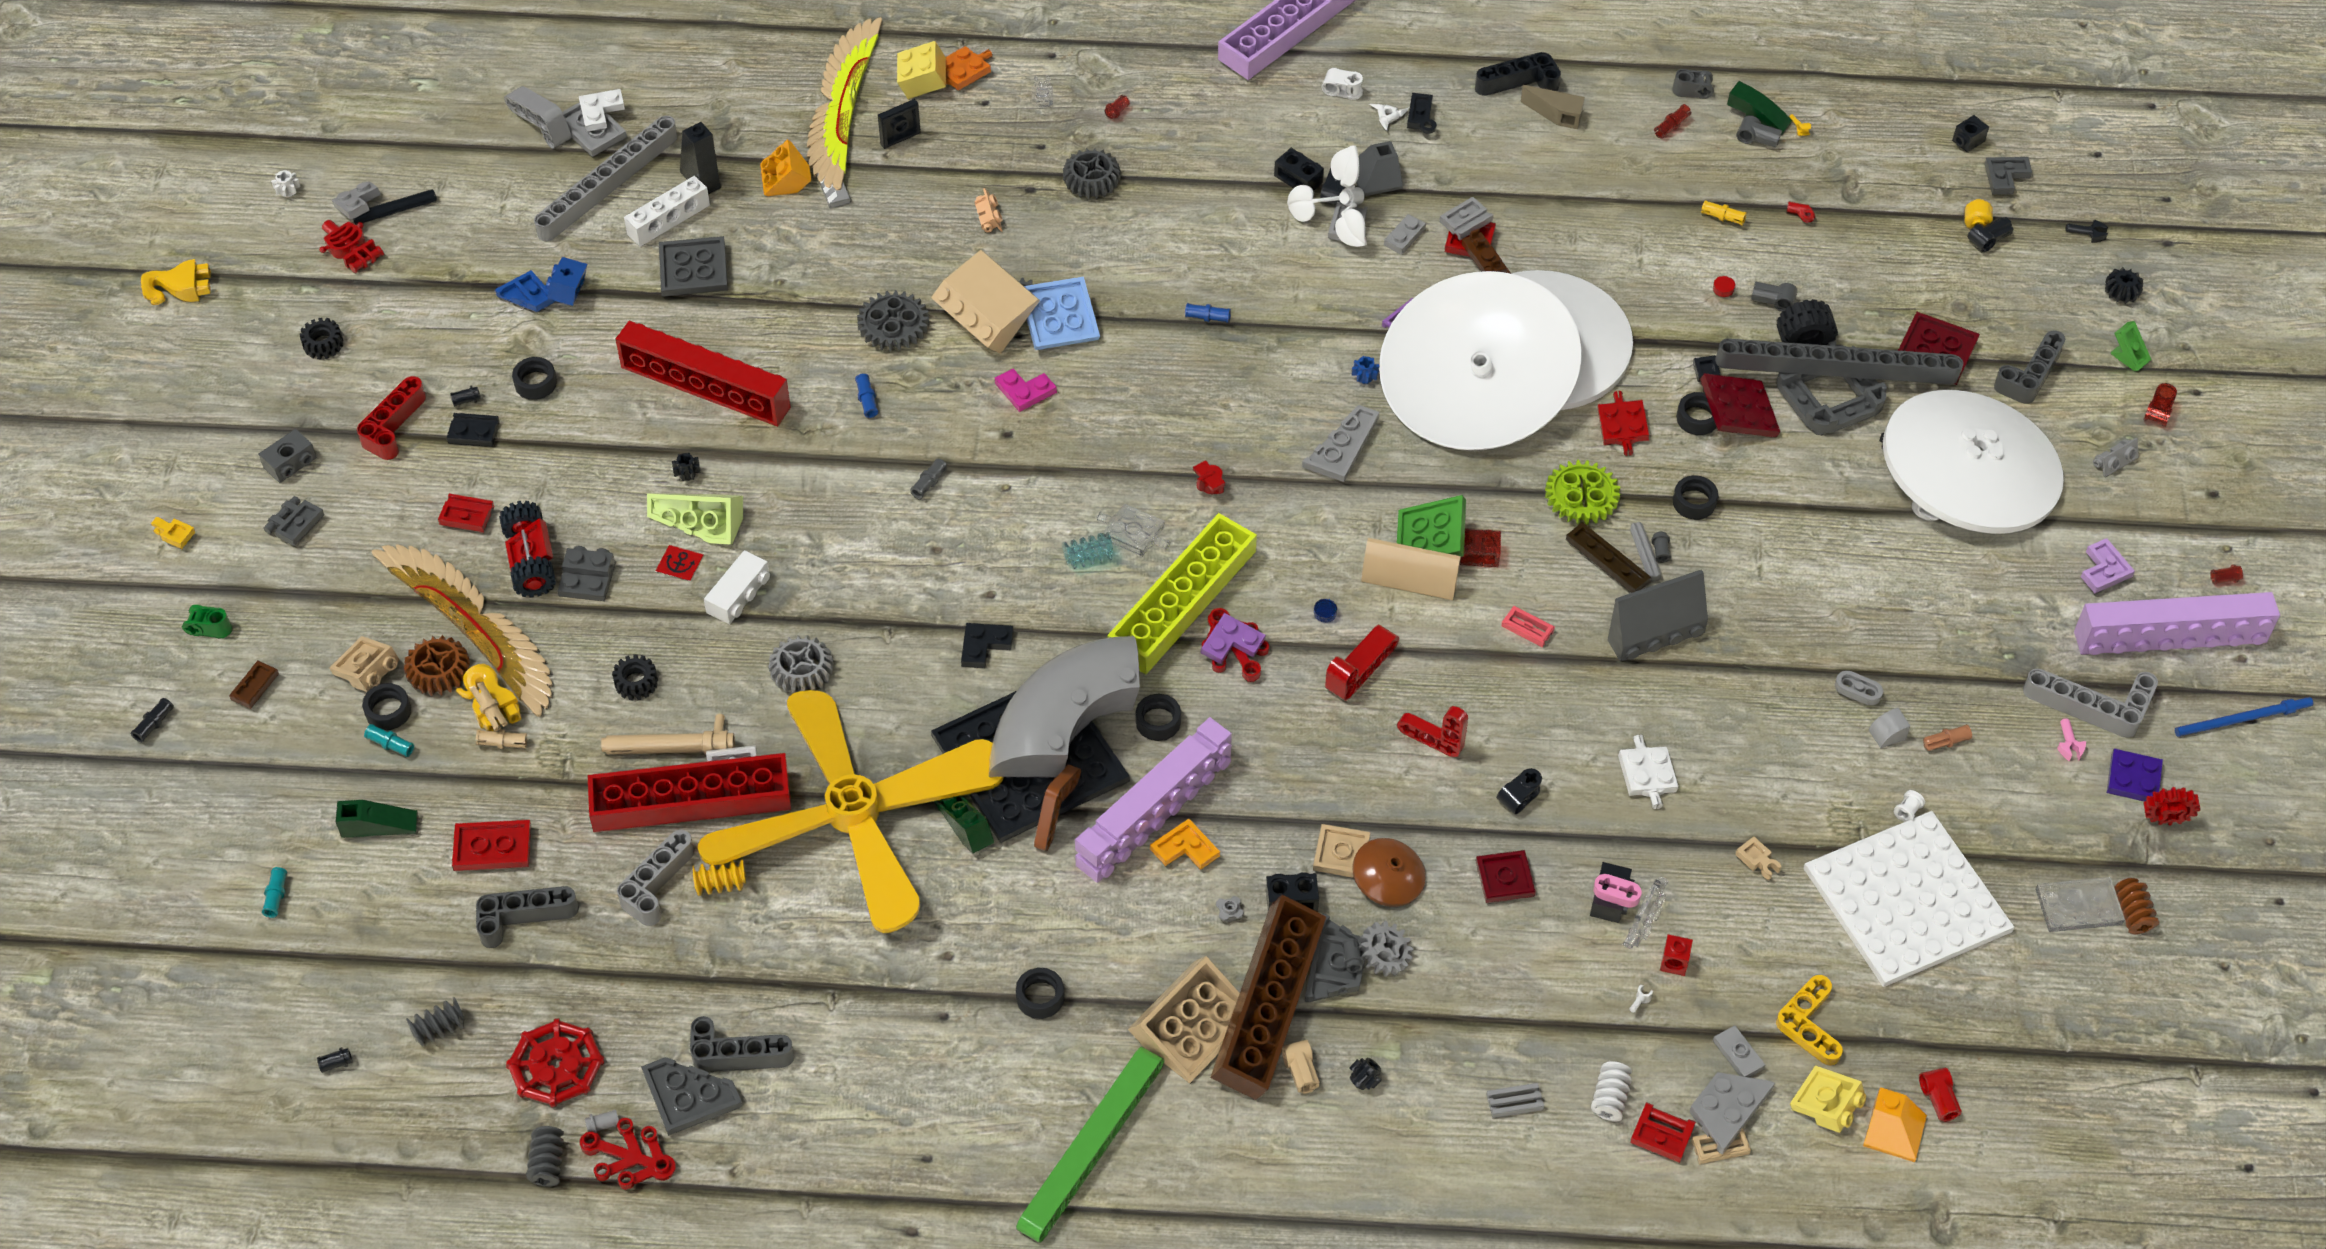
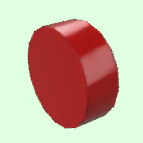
M1719 276L1714 280L1713 292L1720 297H1729L1734 293L1735 281L1728 276Z

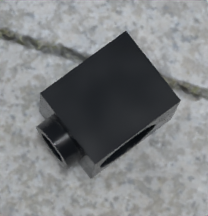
M1973 115L1956 126L1952 141L1968 153L1985 142L1989 126Z

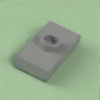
M1736 1026L1714 1036L1713 1042L1739 1076L1751 1077L1765 1069L1766 1065Z

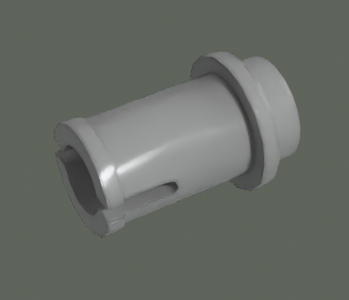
M616 1109L595 1116L589 1114V1117L585 1118L587 1131L594 1133L617 1126L619 1121Z

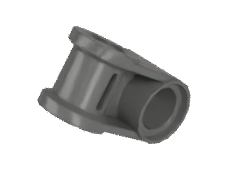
M1680 69L1676 72L1672 91L1679 97L1709 98L1714 93V88L1711 85L1713 75L1706 70Z

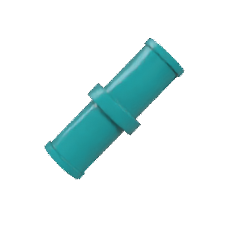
M370 724L364 733V738L382 745V748L385 750L391 749L405 757H409L415 747L414 743L398 737L395 732H387L373 724Z
M274 867L271 870L269 885L265 887L264 891L266 898L261 912L266 917L274 918L278 915L280 901L285 895L284 884L288 873L284 868Z

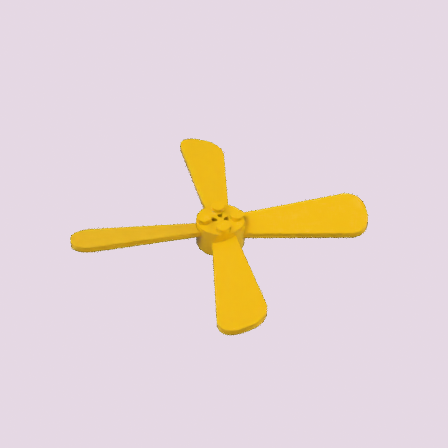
M818 690L795 692L787 699L788 711L829 783L825 792L826 804L711 832L700 839L698 843L699 855L707 864H725L830 823L835 829L849 833L873 927L881 933L897 931L915 919L920 909L918 894L875 823L879 812L981 792L999 786L1004 777H989V759L993 743L984 739L971 741L873 784L868 778L854 774L836 703L833 698L827 693Z

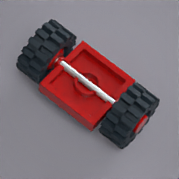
M517 501V504L514 505L512 502L509 504L510 507L505 506L503 508L504 511L500 512L499 519L502 533L508 539L505 545L513 589L516 591V594H522V597L529 595V598H534L535 594L539 597L542 596V592L545 594L549 593L548 589L552 590L554 588L553 585L556 584L553 565L549 561L553 558L547 525L543 520L539 505L536 506V503L532 502L530 504L529 501H525L522 504L521 501Z

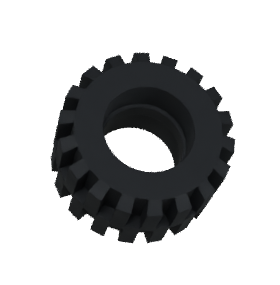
M1816 299L1796 302L1794 305L1788 306L1785 311H1782L1780 317L1777 318V329L1781 341L1784 343L1827 346L1828 342L1835 341L1838 335L1837 326L1829 305Z

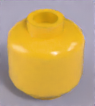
M1976 199L1966 205L1964 223L1967 228L1972 229L1977 224L1985 226L1993 222V207L1989 202L1983 199Z

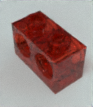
M1465 528L1464 556L1460 558V565L1499 567L1501 531Z

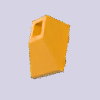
M788 139L760 164L763 191L766 196L798 193L811 181L809 164Z

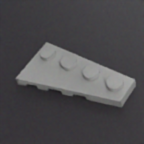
M1358 405L1341 422V426L1336 431L1333 430L1328 435V439L1322 445L1319 444L1310 457H1306L1302 461V467L1344 482L1379 419V412Z

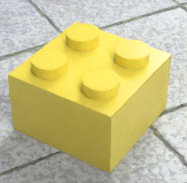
M936 41L897 53V83L907 99L946 87V57Z

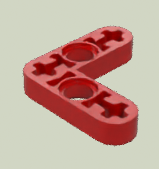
M1451 706L1443 717L1442 728L1410 713L1402 715L1397 723V728L1406 736L1450 757H1458L1465 746L1469 718L1463 709Z

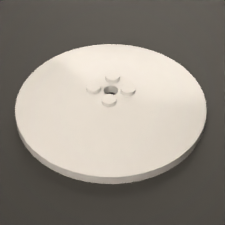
M1544 270L1511 273L1534 281L1554 294L1567 308L1577 326L1582 350L1580 373L1570 398L1561 410L1586 405L1610 392L1626 373L1633 348L1631 327L1620 306L1602 289L1569 274Z
M1959 390L1926 392L1914 396L1901 404L1893 413L1886 426L1883 437V452L1891 475L1905 494L1916 504L1935 517L1952 525L1991 534L2022 531L2044 520L2052 512L2061 496L2064 481L2063 470L2053 445L2032 421L2000 401L1977 393Z

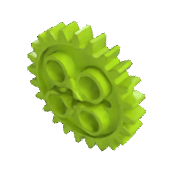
M1579 460L1576 461V465L1568 461L1567 467L1560 464L1559 471L1553 469L1552 475L1548 476L1545 487V498L1548 499L1547 505L1553 506L1552 512L1560 511L1559 518L1565 515L1568 516L1567 522L1576 519V524L1579 525L1580 521L1584 520L1585 524L1588 525L1589 520L1592 519L1597 524L1599 517L1606 520L1607 514L1612 515L1613 510L1617 509L1620 499V486H1617L1618 479H1612V472L1605 473V466L1598 469L1597 462L1590 466L1589 460H1586L1584 465ZM1580 477L1582 478V482H1583L1582 488H1580V484H1581ZM1583 496L1585 497V502H1584V503H1585V506H1586V507L1583 506V502H1582Z

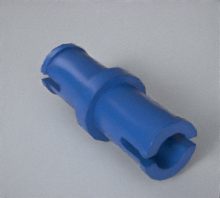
M1187 303L1185 317L1204 319L1205 322L1215 320L1229 323L1231 309L1212 307L1211 304L1202 306Z
M863 373L855 377L859 391L857 395L858 400L862 402L865 417L872 418L878 415L875 403L876 394L871 388L869 375Z

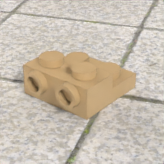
M361 636L329 669L333 675L348 680L352 687L368 692L374 686L380 684L381 678L386 673L393 671L397 667L400 659L392 646Z

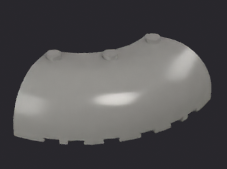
M1110 637L1081 644L1059 654L1036 670L1019 687L1000 718L989 759V777H1057L1065 768L1071 741L1090 721L1101 715L1104 716L1120 711H1132L1140 688L1138 649L1135 637Z

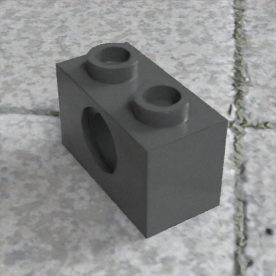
M294 429L258 453L263 468L279 483L291 477L295 472L317 458L312 443L297 429Z

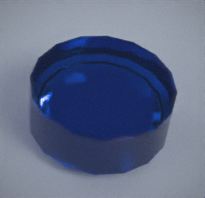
M1320 599L1314 605V617L1320 622L1333 621L1337 616V605L1330 599Z

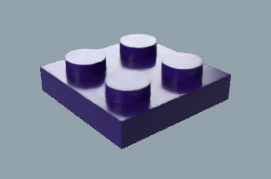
M2114 748L2111 754L2106 793L2146 801V797L2153 796L2154 791L2159 792L2163 759Z

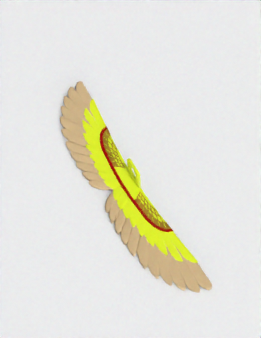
M881 17L873 22L872 19H868L863 25L858 23L854 30L849 29L846 37L842 35L839 39V45L835 44L834 55H829L826 71L823 72L825 79H822L823 87H821V92L832 101L821 105L815 110L816 114L812 118L813 123L810 125V132L808 133L807 148L810 149L807 152V158L809 159L810 169L813 168V176L815 177L819 173V183L824 179V184L828 188L832 184L836 190H841L844 174H846L852 114L863 75L878 40L882 24Z

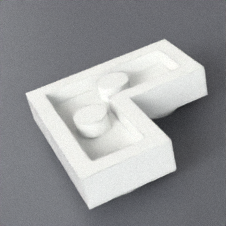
M620 89L579 96L586 132L607 128L604 113L625 109Z

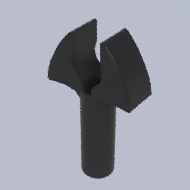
M2093 220L2091 226L2068 223L2065 227L2066 232L2089 235L2091 243L2104 241L2108 235L2106 233L2108 226L2097 220Z

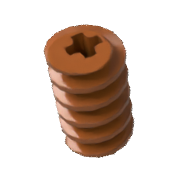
M2136 878L2124 879L2114 886L2117 900L2120 903V909L2123 912V918L2126 920V927L2129 929L2128 933L2134 935L2150 931L2158 926L2160 922L2155 917L2157 914L2156 910L2152 909L2154 904L2149 900L2151 895L2146 891L2148 889L2147 884L2139 882Z

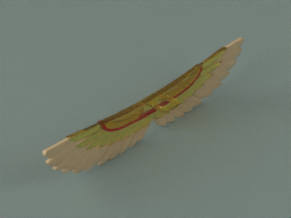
M396 544V548L384 545L382 546L384 551L372 550V555L391 574L433 605L477 647L517 698L535 716L540 717L542 715L541 706L547 709L549 706L548 697H552L551 689L548 686L553 684L547 676L551 673L544 664L546 662L545 659L536 653L538 648L530 642L528 636L522 634L520 628L515 627L512 621L505 619V615L500 613L480 614L484 606L482 593L479 594L475 585L471 588L470 580L467 577L464 579L463 574L456 570L451 563L447 562L445 565L437 554L433 557L425 549H421L420 552L413 546H409V549L399 544Z

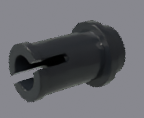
M472 385L469 389L450 393L454 407L472 401L477 403V400L481 399L478 387H473Z
M340 1047L339 1051L317 1057L321 1073L341 1066L348 1067V1064L353 1063L349 1048L343 1049V1047Z

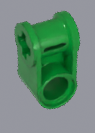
M191 605L189 617L182 624V629L187 634L218 639L227 637L233 629L224 609L201 605Z

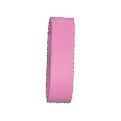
M1609 874L1599 875L1595 879L1593 888L1594 894L1598 898L1628 908L1637 906L1642 894L1638 884ZM1604 884L1609 885L1607 890L1602 889ZM1628 892L1633 893L1631 898L1626 897Z

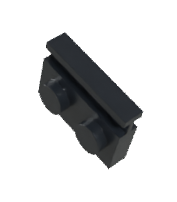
M453 413L454 418L451 421L447 435L448 444L493 447L498 430L497 426L500 423L498 416Z

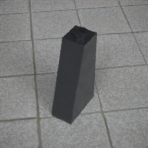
M699 122L682 131L680 173L687 180L693 176L699 179L707 187L709 195L721 189L713 134L702 122Z

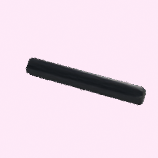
M430 189L369 207L370 211L353 218V222L357 225L359 222L365 223L436 202L437 197L434 190Z

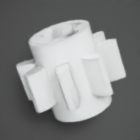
M283 170L275 174L276 180H271L276 195L281 194L284 197H290L296 194V188L300 187V183L295 172L291 174V172Z

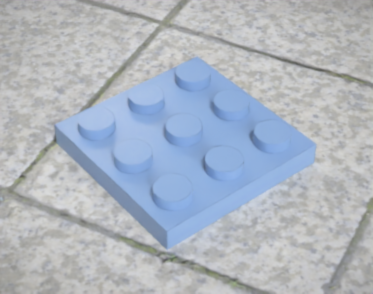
M1084 277L1024 286L1040 300L1027 318L1035 350L1099 340L1100 334Z

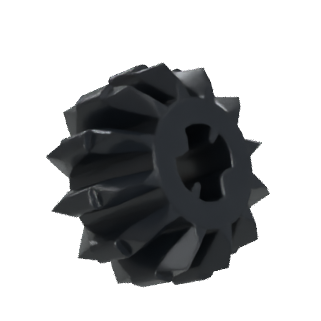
M2124 267L2120 270L2114 269L2106 278L2105 292L2109 294L2110 299L2115 298L2116 303L2119 301H2123L2124 304H2127L2129 301L2135 302L2142 294L2144 279L2139 277L2138 272L2133 273L2132 268L2130 270H2125Z

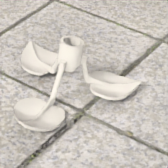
M1353 145L1337 152L1331 160L1333 177L1336 180H1341L1340 184L1346 187L1339 196L1313 199V189L1307 185H1300L1290 192L1287 204L1294 218L1305 222L1311 220L1315 214L1314 203L1340 200L1342 204L1348 207L1341 212L1342 217L1336 221V233L1345 244L1358 247L1366 246L1367 241L1364 218L1358 210L1352 209L1364 201L1363 190L1354 185L1359 177V157L1357 147Z

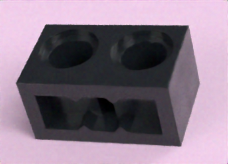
M1291 147L1275 161L1274 176L1292 188L1307 185L1314 191L1323 183L1324 168L1319 163L1312 161L1303 153Z
M1301 872L1295 875L1274 874L1266 876L1268 911L1270 906L1281 895H1284L1318 912L1319 892L1316 873Z

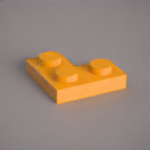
M1187 819L1150 844V850L1165 866L1186 854L1201 870L1220 857V851L1190 819Z

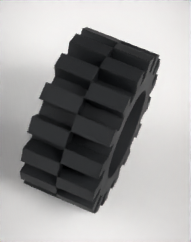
M318 318L319 321L317 322L313 319L311 320L312 324L307 322L304 324L305 328H301L300 340L305 353L313 359L316 356L320 360L322 356L328 359L329 354L335 356V351L340 352V347H343L344 341L339 325L334 320L330 321V318H326L325 321H323V318ZM321 336H329V337H328L327 339H325V340H322V341H314V340L317 339L318 337H321Z
M633 654L632 659H630L629 655L625 656L626 661L620 659L618 661L619 665L615 664L614 671H612L617 693H621V697L624 699L628 695V699L632 701L634 697L637 698V701L641 700L642 695L645 698L649 697L648 692L653 694L655 691L654 687L657 688L658 677L652 660L649 658L646 660V656L643 655L639 659L638 654ZM634 673L644 675L641 680L636 682L626 680L629 675Z

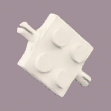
M1636 735L1633 737L1636 748L1620 750L1618 754L1629 796L1643 795L1650 797L1652 808L1660 809L1663 806L1660 795L1674 793L1678 789L1667 747H1646L1643 735Z

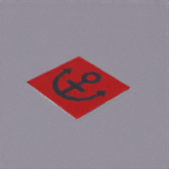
M669 545L655 571L690 581L704 554Z

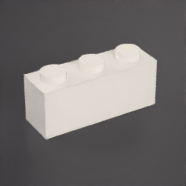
M744 550L704 598L706 613L730 625L735 618L740 616L748 601L754 599L757 590L769 580L768 562Z

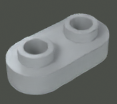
M1842 671L1837 675L1835 688L1840 694L1866 705H1876L1880 702L1883 688L1878 682L1852 671Z

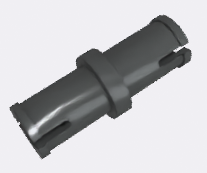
M935 459L928 470H924L920 474V479L910 488L911 494L915 498L921 499L930 487H934L937 484V479L946 471L947 464L941 459Z

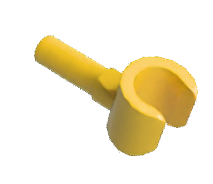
M1791 114L1789 117L1797 127V135H1810L1809 129H1811V124L1801 123Z

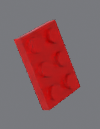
M530 820L455 823L452 856L453 871L529 867Z

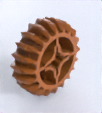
M443 635L439 639L432 636L429 641L423 638L421 645L415 643V650H408V656L405 657L404 671L407 681L412 684L415 690L419 689L422 694L428 691L431 696L438 692L442 696L445 690L452 692V687L460 688V681H463V676L469 669L470 659L465 647H462L459 641L455 642L452 637L446 640Z

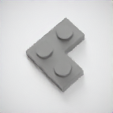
M370 181L362 182L355 189L338 194L336 198L332 199V202L337 210L351 220L370 211L366 202L381 194L378 187Z

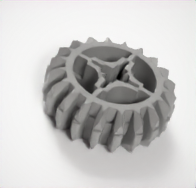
M797 635L795 640L788 637L787 643L780 641L779 648L774 647L773 654L769 658L770 663L768 667L769 672H771V679L773 682H776L778 688L783 687L785 693L792 690V693L798 691L815 690V687L822 689L823 682L829 683V676L833 673L834 662L831 651L824 642L819 643L817 637L810 640L808 635L804 639ZM813 658L819 661L818 665L814 663ZM784 665L788 666L789 672L783 669Z

